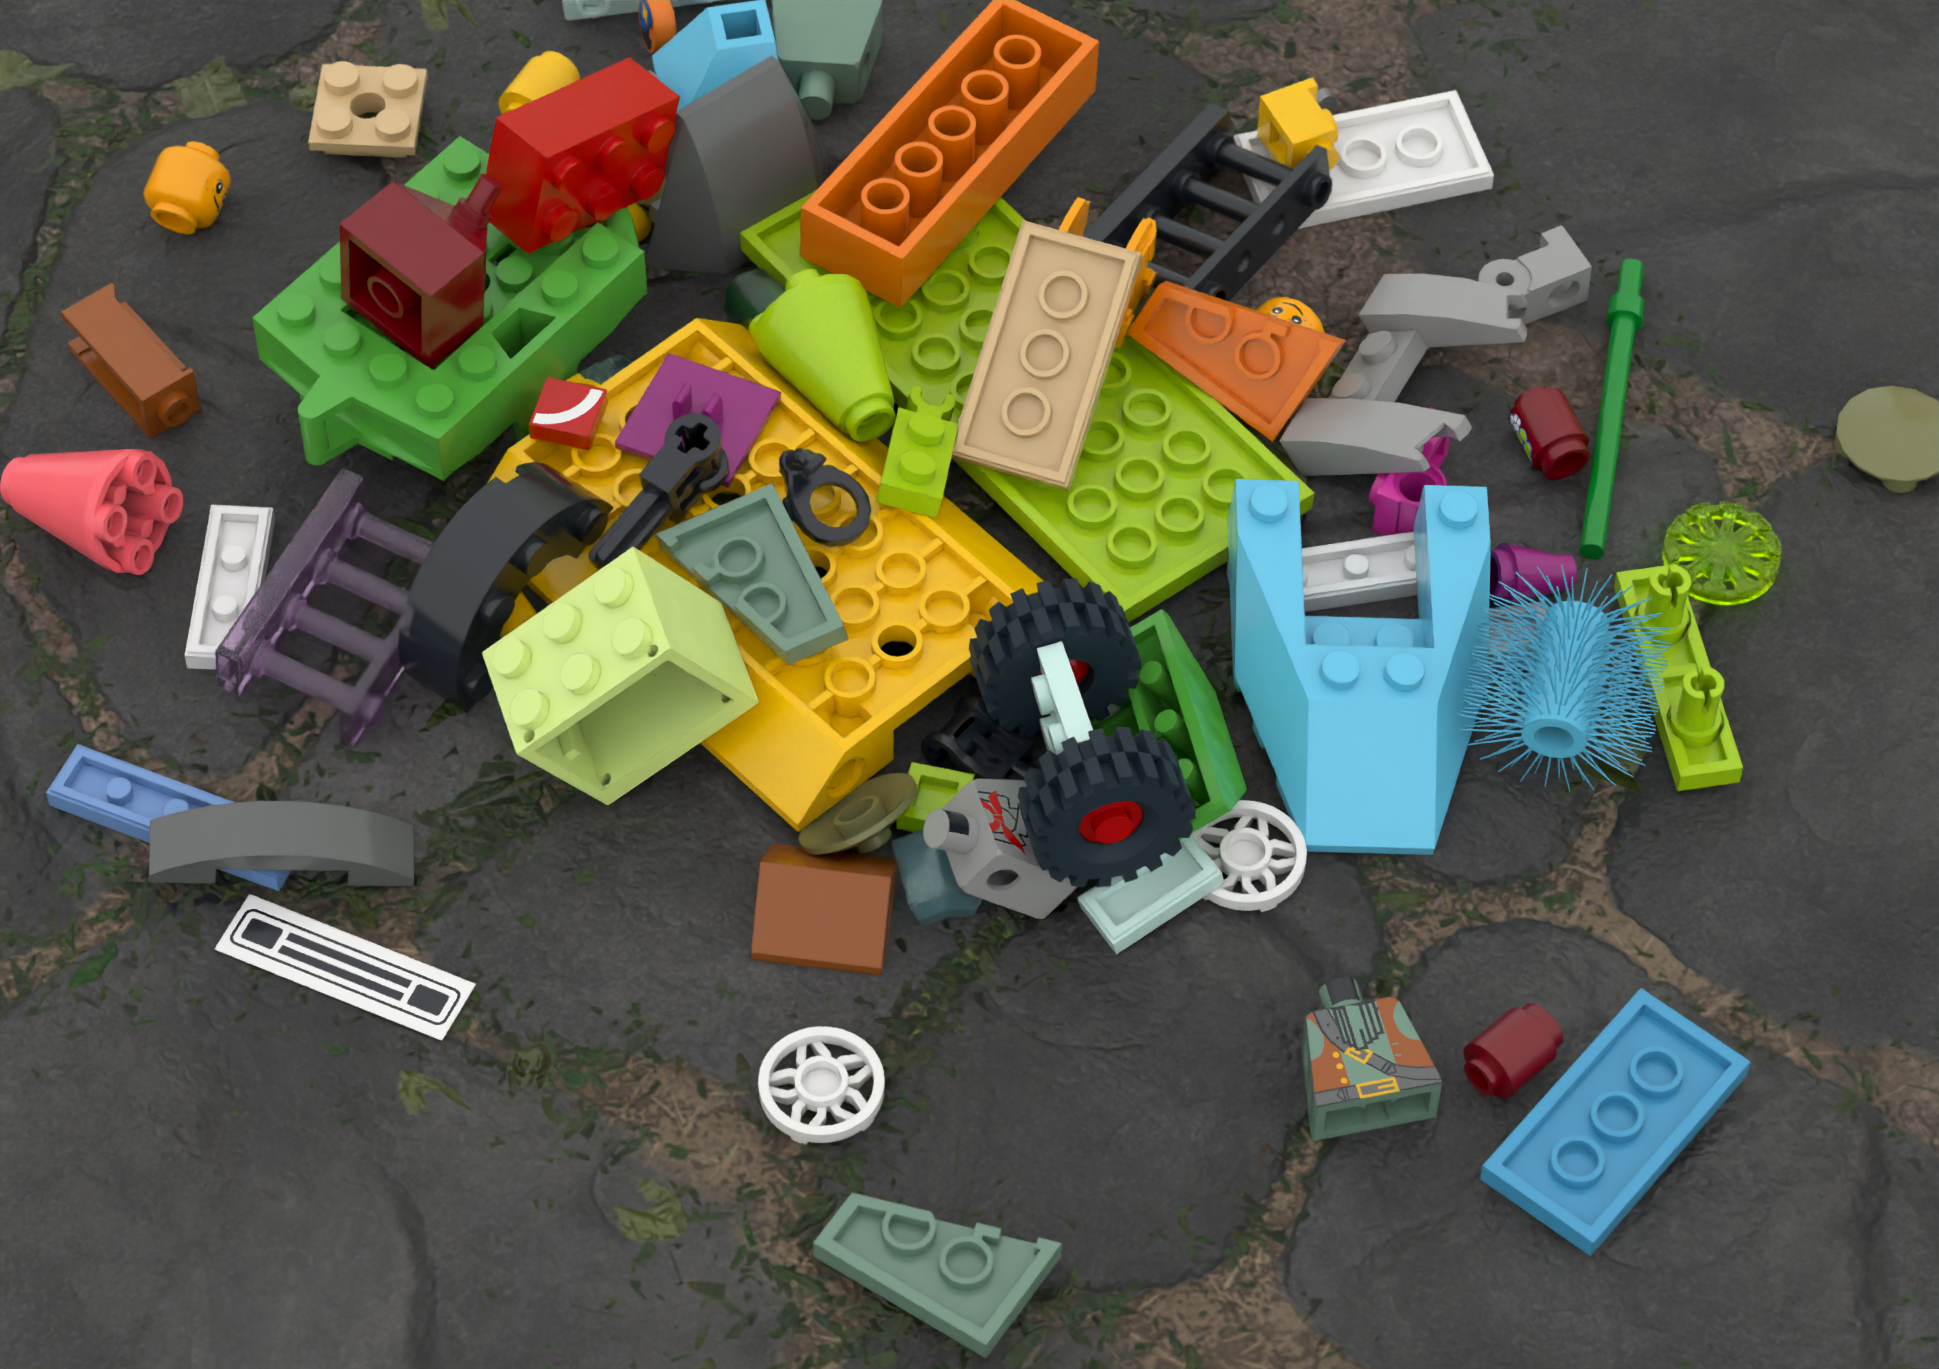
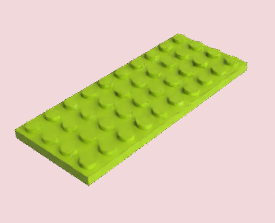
M815 191L740 232L741 251L783 292L786 291L785 285L789 278L802 270L815 269L820 276L833 274L800 257L801 206ZM1001 197L902 308L866 291L871 304L894 401L900 408L905 409L911 388L914 385L923 386L921 398L932 405L942 404L946 393L954 395L956 403L950 421L959 422L1022 221H1026ZM1128 334L1122 346L1114 348L1069 492L953 459L1074 579H1077L1083 588L1090 581L1101 586L1103 595L1108 591L1112 592L1117 597L1119 605H1122L1128 623L1229 560L1227 518L1235 479L1299 481L1300 516L1312 509L1315 494L1216 399Z

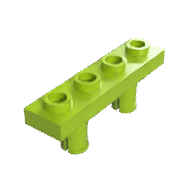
M1678 564L1616 572L1614 583L1616 594L1622 590L1619 593L1621 594L1634 585L1617 598L1620 609L1652 598L1623 612V618L1665 612V614L1654 615L1658 617L1648 619L1633 627L1672 628L1627 629V632L1667 631L1630 635L1640 637L1661 634L1652 636V640L1672 643L1671 645L1644 640L1642 643L1671 646V648L1638 644L1634 646L1646 649H1668V651L1647 650L1652 653L1663 652V654L1658 655L1666 658L1659 656L1654 658L1668 662L1644 658L1649 659L1647 661L1667 664L1668 666L1643 661L1642 663L1647 666L1667 668H1652L1656 671H1664L1655 672L1659 675H1653L1661 678V680L1654 677L1651 678L1663 682V684L1644 679L1646 683L1664 687L1644 684V686L1663 689V691L1648 689L1649 691L1646 690V692H1660V694H1652L1655 697H1651L1658 701L1648 699L1651 702L1660 704L1650 703L1651 706L1660 708L1651 707L1652 710L1659 711L1653 712V714H1656L1654 718L1677 791L1739 783L1743 766L1721 700L1725 687L1724 679L1718 671L1711 668L1687 595L1691 588L1689 573L1681 566H1678ZM1653 616L1624 620V622L1627 623ZM1632 639V640H1630V641L1633 642V641H1638V640H1642V639ZM1633 650L1637 653H1648L1642 650ZM1635 655L1636 658L1644 657L1640 655Z

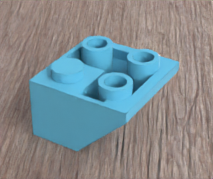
M765 0L707 7L652 56L654 72L658 79L680 96L677 111L771 55L778 60L776 42Z

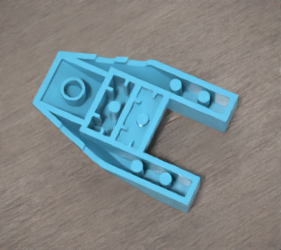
M1235 479L1227 518L1233 682L1237 692H1242L1254 720L1252 728L1260 747L1266 749L1277 776L1276 786L1289 817L1296 823L1304 837L1307 852L1433 855L1468 747L1467 744L1472 734V731L1459 729H1473L1474 727L1465 726L1475 725L1471 723L1476 721L1475 718L1460 716L1459 714L1477 717L1478 714L1460 711L1479 712V709H1464V707L1480 708L1476 705L1469 706L1470 703L1464 700L1475 704L1482 703L1464 698L1463 696L1477 700L1483 699V697L1463 694V692L1484 696L1481 692L1467 691L1465 689L1476 690V688L1469 686H1474L1471 683L1477 682L1468 680L1469 678L1481 683L1488 682L1467 676L1468 674L1488 679V676L1468 672L1486 674L1487 671L1470 668L1482 669L1480 667L1488 669L1485 666H1473L1480 665L1476 661L1482 662L1473 657L1484 661L1488 660H1485L1487 658L1472 654L1488 657L1486 653L1472 650L1489 652V649L1474 648V646L1487 648L1485 645H1478L1486 644L1480 640L1487 641L1478 636L1489 639V636L1476 633L1480 632L1489 635V632L1477 630V628L1489 630L1486 627H1479V625L1489 626V624H1482L1489 623V621L1485 620H1489V618L1482 616V614L1489 616V614L1481 612H1489V610L1481 609V607L1489 609L1490 595H1487V593L1490 594L1491 545L1487 487L1424 485L1413 525L1419 619L1305 616L1299 481Z

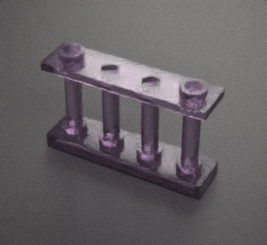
M342 467L215 650L217 686L240 696L253 676L260 678L265 674L340 709V743L352 748L365 728L370 731L373 730L384 714L388 702L387 694L404 670L399 656V630L406 628L410 631L415 610L405 604L410 591L338 559V551L347 538L354 540L360 536L422 565L434 543L370 514L369 506L364 504V477ZM328 581L402 617L385 641L307 605V596L315 584L324 585ZM295 628H299L371 663L356 686L352 687L275 651L276 641L285 629L292 631Z

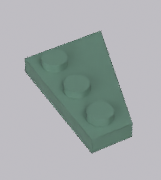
M773 483L656 534L660 548L788 665L848 640L845 627Z
M851 1193L813 1242V1256L975 1353L987 1358L1061 1258L1062 1243L1039 1237L1036 1243L1001 1235L1002 1228L976 1223L975 1228H969L936 1220L931 1211Z

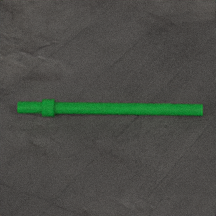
M1626 259L1621 262L1617 291L1610 297L1606 322L1611 328L1579 548L1580 554L1588 559H1599L1604 555L1634 336L1643 323L1645 302L1640 297L1644 265L1636 259Z

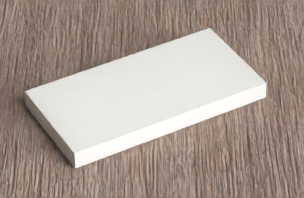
M1454 90L1333 115L1338 128V141L1334 143V147L1339 153V160L1329 171L1332 179V193L1325 205L1315 210L1298 229L1492 189L1494 174L1457 91ZM1257 131L1233 136L1235 145L1272 159L1257 137ZM1243 174L1253 201L1261 204L1276 188Z

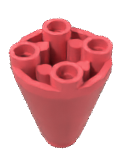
M142 449L29 454L26 457H16L4 469L0 482L3 500L7 504L12 505L16 512L101 567L116 573L127 572L135 575L146 573L153 563L154 553L161 546L169 524L174 523L179 518L183 508V494L179 488L172 486V479L164 461L152 452Z

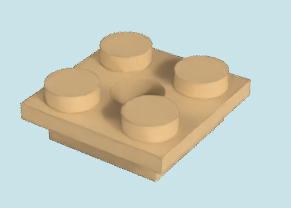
M345 61L322 64L308 141L309 150L324 151V154L406 158V155H415L428 78L427 69L412 68L405 64H397L390 67L356 66ZM367 112L378 113L374 118L364 119L358 117Z

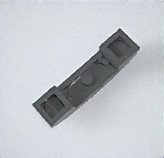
M252 801L189 809L150 821L149 883L215 884L216 869L348 871V886H414L413 825L376 812L314 802Z

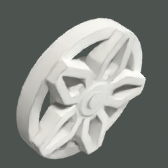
M1239 800L1230 812L1191 833L1219 870L1228 876V878L1224 879L1225 883L1203 897L1205 900H1210L1220 906L1233 910L1268 911L1289 897L1303 878L1307 858L1304 837L1296 823L1285 813L1273 806L1257 801ZM1241 817L1234 830L1230 832L1227 829L1212 827L1223 820ZM1255 818L1257 819L1258 830L1249 828ZM1268 823L1281 830L1291 843L1276 839L1269 841ZM1206 841L1219 843L1220 848H1214ZM1278 855L1289 858L1277 861L1271 859V856ZM1291 871L1289 876L1276 886L1274 874L1280 875ZM1259 879L1265 885L1266 891L1259 893L1251 884V881ZM1237 881H1241L1243 894L1231 892Z
M810 1027L785 1036L766 1054L758 1076L759 1098L765 1114L778 1129L789 1135L792 1140L803 1144L808 1142L828 1143L840 1141L866 1130L874 1121V1117L877 1115L884 1098V1070L876 1052L859 1036L835 1027ZM823 1043L844 1047L855 1054L839 1056L837 1059L832 1058L831 1053ZM807 1045L811 1047L816 1056L806 1059ZM797 1049V1069L787 1068L773 1072L786 1055ZM863 1067L854 1076H848V1070ZM872 1076L874 1082L873 1091L868 1102H866L857 1089ZM786 1084L795 1085V1088L791 1090L775 1088L776 1086ZM774 1101L785 1105L793 1104L791 1118L781 1111ZM843 1102L852 1104L858 1113L855 1115L842 1109L840 1105ZM808 1109L817 1112L809 1124L801 1123L802 1115ZM830 1111L835 1121L839 1123L824 1126L826 1123V1112Z

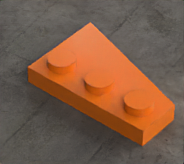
M1168 281L1157 286L1127 331L1129 336L1272 442L1281 436L1346 341Z

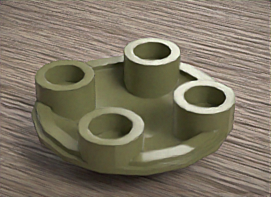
M1890 385L1867 389L1851 398L1839 413L1834 447L1841 456L1848 458L1859 470L1881 480L1888 490L1897 493L1910 492L1917 486L1918 481L1927 480L1939 473V402L1911 388Z

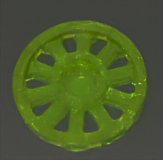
M1720 501L1719 504L1710 505L1709 502L1688 508L1681 516L1677 515L1667 529L1662 557L1664 566L1678 564L1679 561H1694L1688 566L1680 565L1691 577V588L1688 595L1710 604L1736 605L1756 599L1772 586L1779 571L1782 547L1778 535H1775L1771 529V524L1761 514L1755 511L1751 513L1744 510V505ZM1713 519L1723 520L1721 529H1718ZM1734 522L1743 525L1736 532H1733ZM1696 523L1700 530L1692 527L1691 525ZM1756 536H1759L1761 538V540L1758 541H1750ZM1682 540L1688 544H1678L1675 541ZM1757 557H1767L1770 561L1765 562ZM1745 571L1758 577L1759 580L1756 581L1748 578ZM1702 575L1710 579L1704 585L1696 581ZM1732 581L1735 589L1726 590L1723 582Z

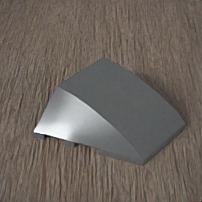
M771 55L677 111L674 122L675 132L670 141L664 168V174L667 178L662 198L650 205L647 216L654 223L649 245L643 244L639 246L645 252V267L728 274L751 260L741 251L740 232L812 193L826 181L830 154L784 69L774 56Z

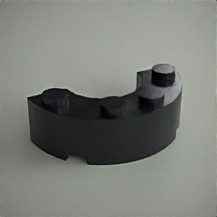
M530 462L518 465L515 472L519 476L507 483L495 477L474 494L451 519L432 546L416 575L405 603L415 612L410 631L406 628L399 630L398 648L404 670L410 677L466 714L476 701L485 698L493 688L482 652L500 640L503 625L511 616L515 600L520 591L532 577L537 576L553 559L565 555L578 558L586 546L595 543L603 534L608 523V515L614 508L602 498L545 463Z

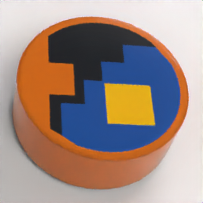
M639 0V24L643 42L649 53H656L677 35L674 10L670 0Z

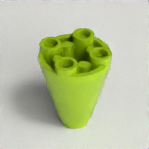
M806 269L794 274L786 282V291L749 324L748 330L764 360L840 431L850 434L853 440L866 442L883 435L895 422L896 414L893 410L895 401L871 304L865 289L859 280L847 274H825L820 276L815 269Z

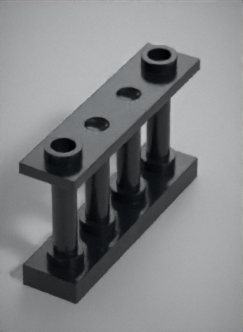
M1210 103L1088 227L1083 237L1126 249L1142 219L1149 217L1155 220L1156 240L1160 239L1207 259L1191 277L1153 261H1148V268L1157 272L1152 288L1156 289L1159 284L1168 281L1230 301L1315 210L1322 208L1332 193V179L1329 173L1327 149L1316 145L1295 168L1289 167L1235 145L1230 110ZM1228 167L1276 188L1261 204H1258L1211 185L1208 182L1220 170ZM1194 203L1242 224L1225 241L1173 218L1185 206Z

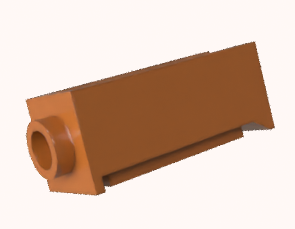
M113 283L61 311L64 322L79 335V337L68 342L69 351L149 439L171 427L181 425L191 415L201 410L194 370L191 367L186 368L126 301L121 304L118 302Z

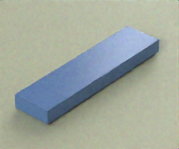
M77 744L46 792L49 806L150 843L151 820L189 809L235 803ZM219 869L278 892L292 871Z

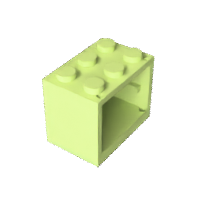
M635 547L627 550L482 652L516 754L606 805H610L759 703L722 603Z

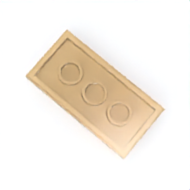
M1022 221L957 425L958 429L951 458L1070 491L1143 259L1141 253L1028 221Z

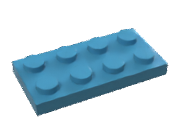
M1640 988L1482 1165L1480 1180L1591 1256L1746 1078L1751 1061Z

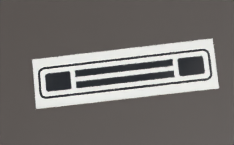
M251 894L248 895L214 948L216 951L443 1041L476 986L475 983Z

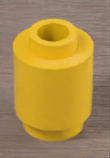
M546 51L541 56L531 58L500 96L498 103L502 115L580 80L576 66L567 57L554 51Z

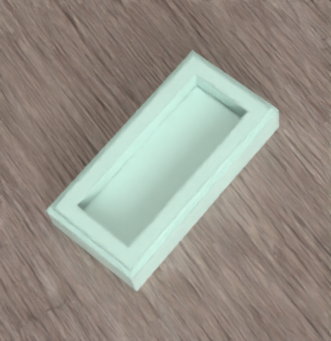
M1192 834L1189 838L1180 839L1182 849L1174 857L1166 853L1162 854L1160 857L1163 865L1151 872L1144 866L1136 870L1138 879L1125 883L1122 875L1112 877L1111 886L1099 888L1094 886L1077 897L1083 912L1116 955L1225 883L1222 872Z

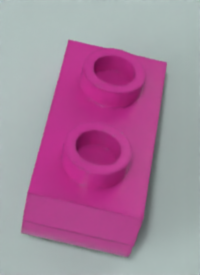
M1432 437L1424 444L1421 454L1424 455L1430 465V468L1425 472L1379 473L1369 494V503L1375 505L1372 531L1383 536L1414 532L1413 525L1424 485L1447 486L1446 478L1439 468L1448 455L1450 437Z

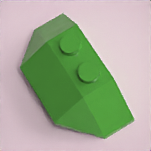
M1161 609L1130 627L1142 666L1141 670H1137L1140 680L1136 689L1126 688L1129 699L1121 707L1111 703L1108 706L1110 716L1098 722L1093 716L1089 720L1093 730L1103 729L1105 737L1113 736L1116 727H1130L1133 738L1144 729L1153 732L1156 742L1163 738L1170 744L1172 752L1176 754L1195 808L1196 819L1191 820L1193 833L1230 812L1245 793L1247 787L1216 692L1170 616Z

